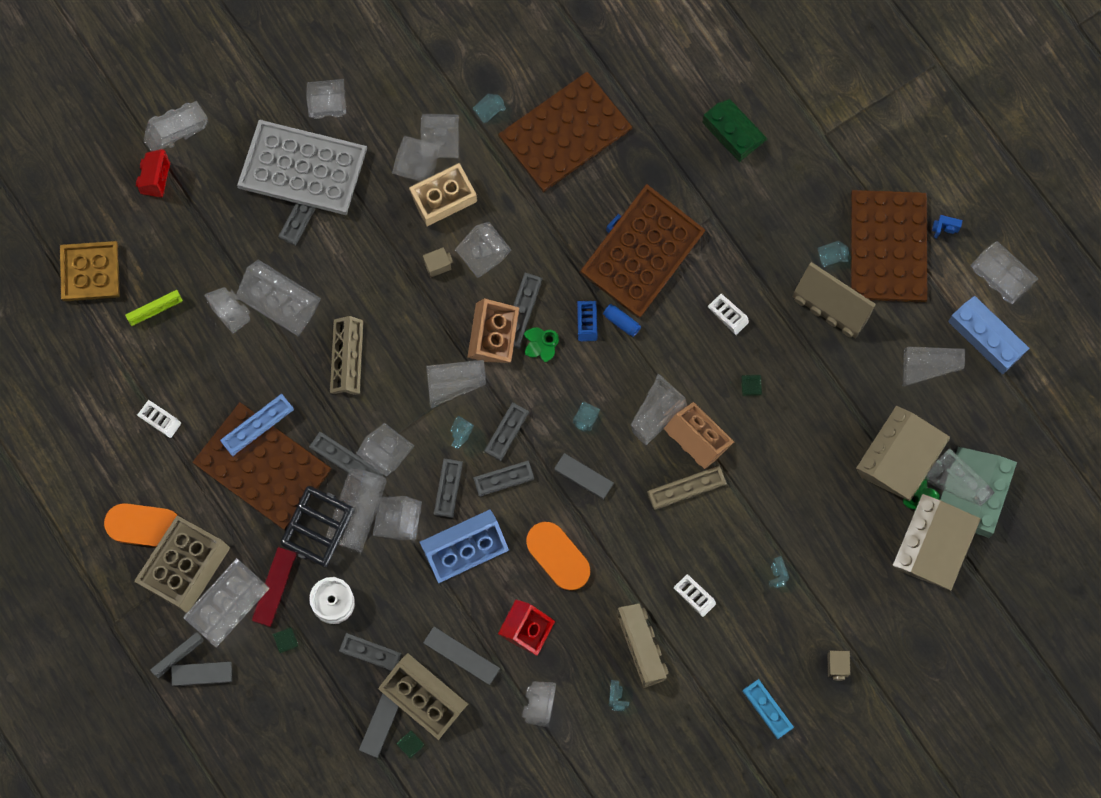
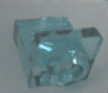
M840 241L818 248L820 260L824 267L840 261H849L847 257L849 256L848 247Z
M582 402L576 416L573 418V424H576L575 427L582 431H586V429L591 431L600 409Z
M460 416L455 419L450 430L453 433L452 437L455 438L451 446L459 449L468 440L474 427L473 424Z
M782 556L774 558L771 565L774 576L778 575V578L770 580L768 583L769 587H783L789 580Z
M611 680L609 706L613 707V710L624 711L625 708H629V702L618 701V698L622 699L623 687L619 686V681Z

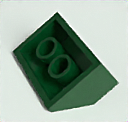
M730 99L717 103L703 116L702 123L738 162H741L767 140L764 134Z

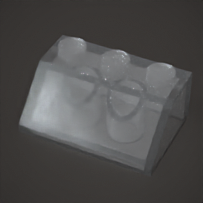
M998 241L986 248L971 265L978 276L983 277L992 289H996L1002 298L1011 304L1019 300L1038 280L1030 270Z

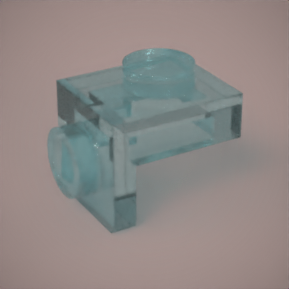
M487 94L473 107V110L483 123H487L497 112L504 111L506 107L503 105L504 101L499 95Z

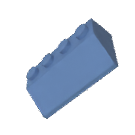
M976 296L965 302L948 321L1002 374L1030 349Z
M491 510L485 511L420 542L438 583L509 551L499 524Z

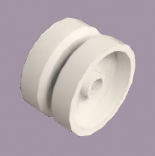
M336 577L324 578L318 581L310 593V605L313 612L322 622L328 624H339L347 620L355 607V599L349 585ZM331 598H333V600H335V602L330 603L329 600H330Z

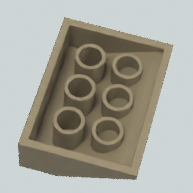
M812 262L806 269L792 296L795 298L796 303L801 306H807L814 315L822 316L829 325L837 326L842 329L846 336L854 337L855 339L867 323L876 305Z
M896 406L856 469L862 479L911 501L950 437L914 413Z
M922 494L893 566L900 572L951 591L981 519L941 500Z
M177 515L134 582L188 614L230 547L221 539Z

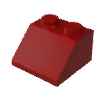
M160 149L147 152L145 158L141 159L140 170L142 171L136 180V187H138L140 194L163 198L170 168V161L165 150Z
M516 599L498 635L510 643L538 656L555 621L533 605Z

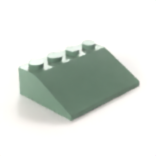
M958 447L940 500L979 517L981 520L975 533L990 538L994 534L1017 462L998 455Z

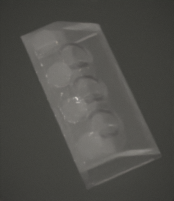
M260 260L247 267L235 296L297 336L301 334L315 314L321 300L320 297Z
M350 468L339 500L352 506L354 512L338 546L358 553L362 552L387 482L385 477L368 471ZM336 507L332 519L340 522L345 511ZM329 526L326 537L332 540L336 529Z
M236 559L183 618L212 645L217 647L270 588L242 562Z

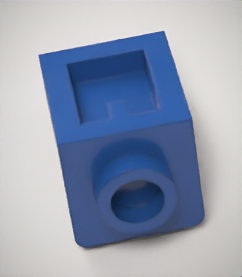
M940 215L938 221L934 220L932 231L935 232L934 238H938L941 229H944L947 233H958L963 220Z

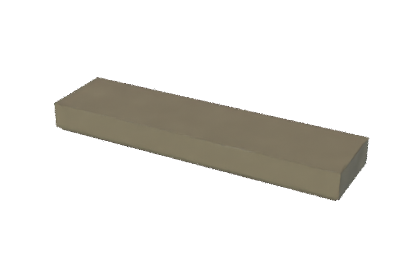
M720 466L649 490L647 493L653 509L656 510L724 486L727 483Z

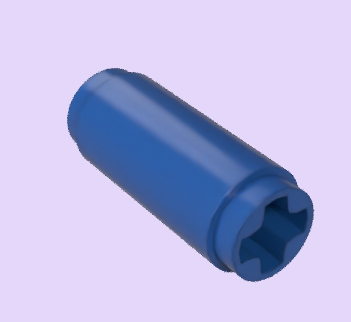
M610 304L603 313L608 320L629 336L634 337L641 328L638 325L639 323L615 305Z

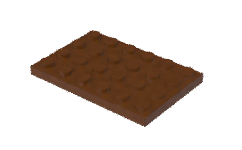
M585 72L500 132L498 137L542 192H545L632 130V126L591 75Z
M646 184L579 273L637 318H640L706 230Z
M851 191V288L868 300L927 301V193Z
M239 402L192 463L285 531L306 487L312 486L317 489L332 469L274 426L234 456H231L220 440L255 414Z

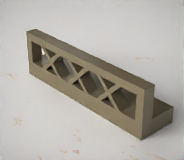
M347 316L334 320L331 394L342 392L353 395L360 394L363 320ZM344 323V329L340 332V324ZM343 342V347L339 351V345ZM342 360V366L338 369V363ZM341 378V387L337 388V382Z

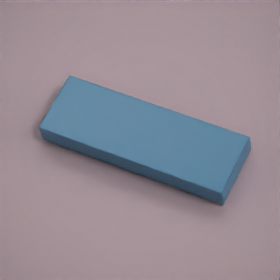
M759 679L742 691L777 740L794 728Z

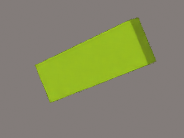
M175 290L125 316L130 325L133 326L183 300L178 290Z

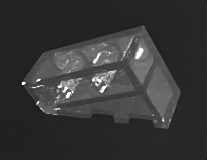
M484 360L426 366L431 409L440 403L452 400L458 395L486 385Z

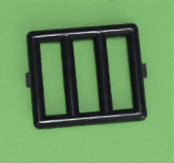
M307 486L280 543L282 546L297 553L300 558L309 559L323 567H327L354 512V508L336 499L337 496L331 493L326 494L312 486ZM311 495L345 511L341 521L338 522L306 506ZM302 513L335 528L336 531L332 540L299 524ZM294 530L327 546L324 557L291 542L290 539Z

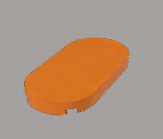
M124 503L118 504L108 511L104 526L107 534L117 542L157 547L177 514L169 509Z
M541 522L534 525L528 532L526 540L530 554L559 588L571 591L582 588L590 576V566L587 559L556 524Z

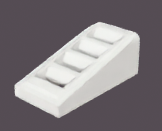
M722 294L708 305V308L735 335L749 323L748 317ZM724 302L725 304L717 310L716 308ZM730 308L724 315L722 314L726 309ZM735 313L736 315L729 320L728 318Z
M150 400L146 402L137 415L169 438L174 435L181 425L177 418ZM152 408H154L153 412L147 418L146 416L148 415V413L151 411ZM165 417H167V418L164 420V422L161 424V426H159V424L162 422V420H163Z
M688 574L673 587L702 617L716 605L715 600ZM690 583L691 585L683 592L682 589ZM694 589H696V591L689 597L688 595H689ZM701 594L702 597L695 603L694 600Z

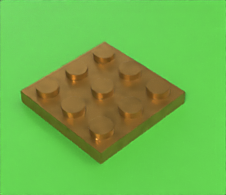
M117 241L60 245L62 301L120 297Z

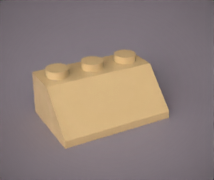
M460 163L409 187L426 226L477 202V195Z

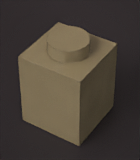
M444 247L423 255V262L430 278L451 270L450 263H453L450 253L445 252Z
M829 651L828 677H833L835 681L845 680V677L850 675V651Z

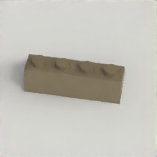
M640 604L618 608L617 617L643 688L665 681L666 675L669 674L666 664L660 661L659 656H662L659 645H655L652 638L655 635L652 627H648L646 623L648 615L645 608H641Z
M408 653L399 661L378 688L438 740L468 705L467 702Z

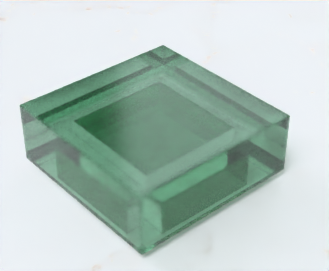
M761 375L741 376L742 396L762 394Z
M291 627L273 634L280 653L299 646Z
M412 731L397 743L410 759L425 746Z

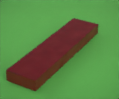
M280 547L277 548L252 622L268 627L272 626L297 553Z

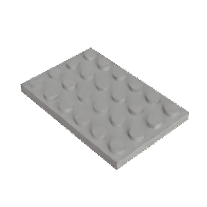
M259 120L237 186L239 189L347 215L367 146Z

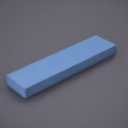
M280 394L220 441L231 456H234L292 412L294 408L283 394Z

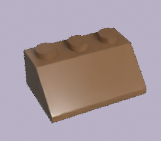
M485 298L477 302L467 358L483 362L510 363L519 307Z
M694 402L676 413L664 427L668 435L675 439L682 446V449L688 452L697 464L704 469L715 462L734 443Z

